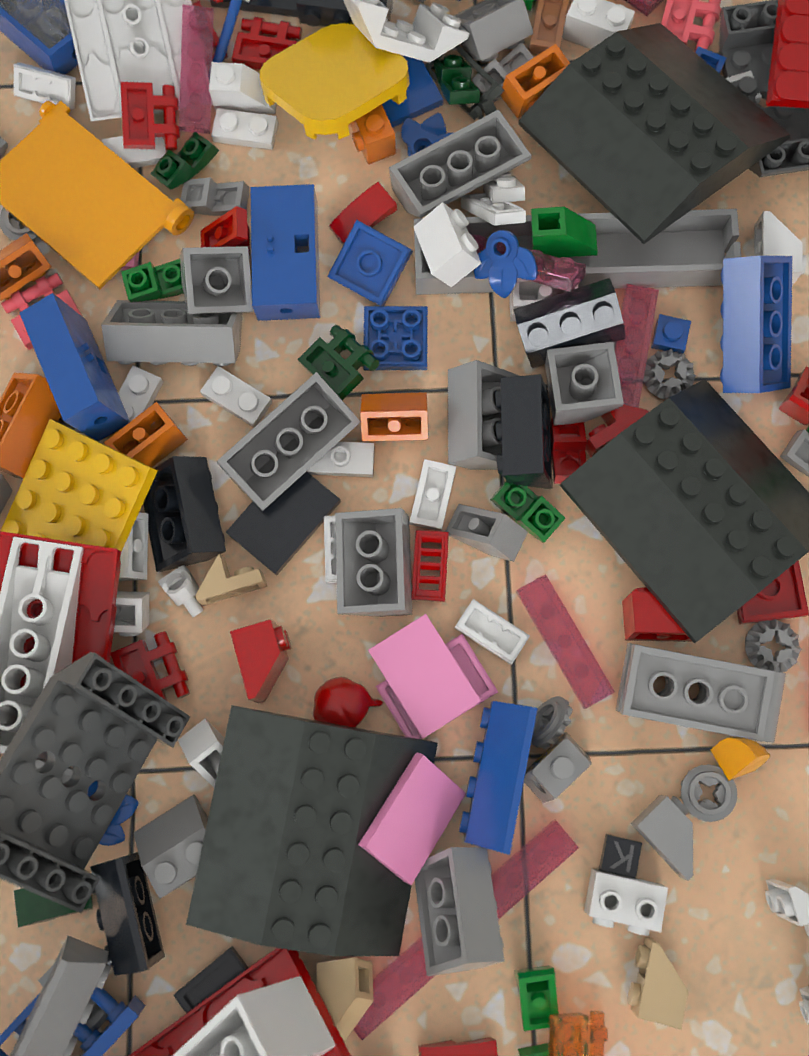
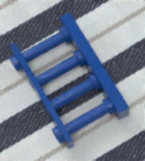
M95 987L91 999L108 1015L106 1019L110 1023L101 1033L97 1029L92 1031L86 1024L78 1023L73 1035L78 1037V1040L82 1043L80 1048L83 1050V1053L80 1056H103L139 1017L145 1007V1004L136 995L126 1005L123 1001L118 1003L103 987L102 989ZM39 994L0 1035V1046L14 1031L20 1036L26 1024V1018L30 1015ZM0 1048V1056H8V1055Z

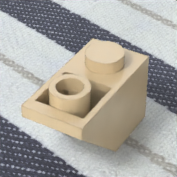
M645 936L644 945H639L637 948L635 966L639 968L637 981L630 984L628 1004L632 1005L631 1010L637 1018L681 1029L689 991L660 944L653 938Z
M359 958L317 963V975L314 981L317 988L316 991L319 992L334 1021L333 1024L337 1027L344 1042L374 1001L372 962Z

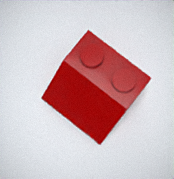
M271 619L230 631L248 700L257 703L266 701L289 659L287 650L292 649L287 631L283 630L282 626H278Z

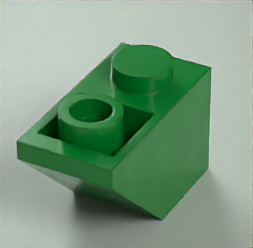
M566 207L531 209L532 254L535 259L596 256L598 254L596 225Z

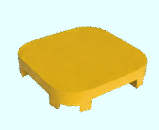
M347 23L329 25L271 57L260 69V82L267 104L271 106L277 103L304 125L306 136L316 140L317 134H337L339 140L349 136L348 124L389 99L400 105L407 99L406 91L410 84L408 64L402 55L375 48L354 24Z

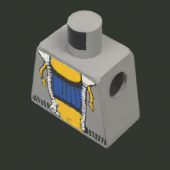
M566 732L558 739L556 744H553L526 769L524 783L542 803L554 800L592 764L591 758Z

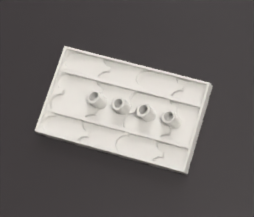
M64 0L91 122L122 117L120 82L152 83L153 95L162 96L163 85H173L175 87V97L178 98L179 102L178 110L213 105L191 0ZM154 109V113L163 112L161 109Z

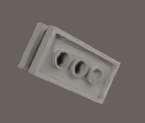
M627 643L616 711L623 715L774 743L786 673ZM663 676L666 682L665 688L661 692L655 693L653 683L656 678ZM697 683L699 685V694L691 700L688 695L689 688L692 684Z

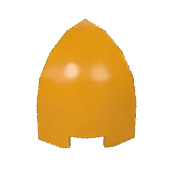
M728 737L721 740L711 749L728 781L754 772L770 758V754L762 745L756 741L741 737Z

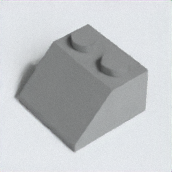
M483 0L454 15L461 20L460 25L469 32L468 39L462 42L461 46L472 59L479 60L482 63L496 59L499 56L498 52L505 48L514 49L521 42L524 44V39L534 34L524 0Z
M248 246L182 248L180 266L182 288L188 315L253 312Z
M614 342L547 350L545 371L553 426L587 422L623 406L624 402Z
M195 795L190 796L134 832L141 866L159 899L196 877L208 817Z

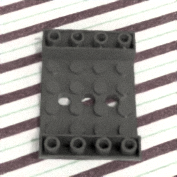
M778 0L722 7L720 11L719 55L726 57L722 67L723 77L728 78L751 71L753 77L745 76L741 80L731 82V84L791 134L789 140L749 168L759 177L809 170V108L775 106L763 108L756 102L758 93H761L763 99H767Z
M93 652L88 653L51 676L0 759V879L81 913L100 878L85 870L87 863L156 741L174 747L190 716ZM46 752V763L41 768L36 769L35 762L37 757L41 753ZM72 766V777L66 783H62L63 773ZM97 780L98 788L96 792L88 797L89 786Z

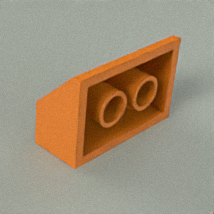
M13 373L0 398V471L20 479L25 477L49 420L58 421L62 418L47 379L39 374Z

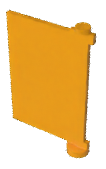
M46 101L39 110V114L42 117L39 120L40 124L0 160V205L100 290L161 229L165 228L175 236L186 231L193 221L194 211L178 197L174 201L169 199L68 115L71 110L62 101H59L56 105L52 101Z

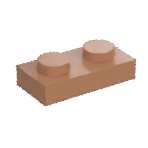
M538 0L533 26L534 34L531 36L529 52L542 53L554 44H557L560 49L569 0Z

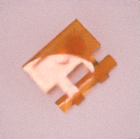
M590 1011V1025L589 1016L580 1012L550 1014L549 1056H588V1043H590L589 1056H604V1042L608 1041V1028L604 1027V1012Z

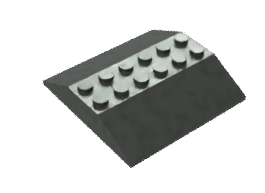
M661 23L621 30L609 36L571 62L519 120V125L643 244L789 140L791 136L790 133Z
M705 379L669 397L623 430L560 484V487L694 644L809 552V492Z
M231 705L186 925L261 946L322 955L399 956L412 885L402 881L358 844L415 753L423 754L434 764L438 743Z

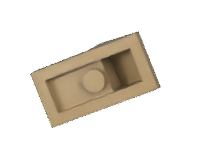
M218 554L196 593L197 602L205 606L267 587L265 576L260 569L254 570L250 566L236 570L234 572L235 576L230 577L225 558Z

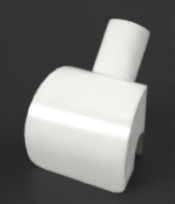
M185 565L178 567L158 581L159 585L177 606L183 604L192 617L203 611V608L195 598L199 589L198 585Z

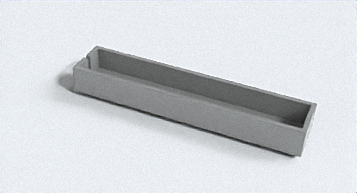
M737 209L691 210L645 244L637 239L611 213H581L578 215L596 225L598 254L596 256L535 259L537 264V275L577 274L578 288L610 278L614 289L722 286L721 270L723 268V259L741 257L740 242H736L739 237ZM526 215L525 223L494 226L479 217H466L469 223L466 228L479 247L476 250L477 254L486 249V242L489 236L498 230L512 232L518 239L519 246L532 252L531 215ZM423 218L414 219V226ZM414 230L416 295L494 292L489 284V277L476 279L474 270L452 287L433 276ZM498 242L497 249L500 253L504 254L506 246L504 243Z

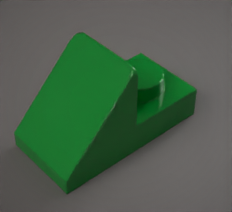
M541 966L515 970L523 1030L530 1031L560 1026L554 968L551 966Z

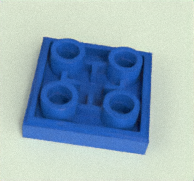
M364 306V345L374 352V357L380 362L376 370H427V306ZM363 366L364 370H369L366 366Z

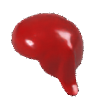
M336 677L326 681L316 691L312 714L316 721L356 727L365 718L370 706H381L383 702L379 699H373L362 684L355 683L346 677Z

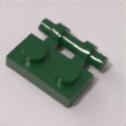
M334 325L330 330V335L333 339L328 344L319 337L297 360L312 375L317 372L343 401L364 379L357 370L361 366H366L370 371H374L378 368L380 362L374 357V352L368 346L360 345L356 341V336L351 331L342 329L339 325ZM343 350H348L351 353L346 360L339 355Z

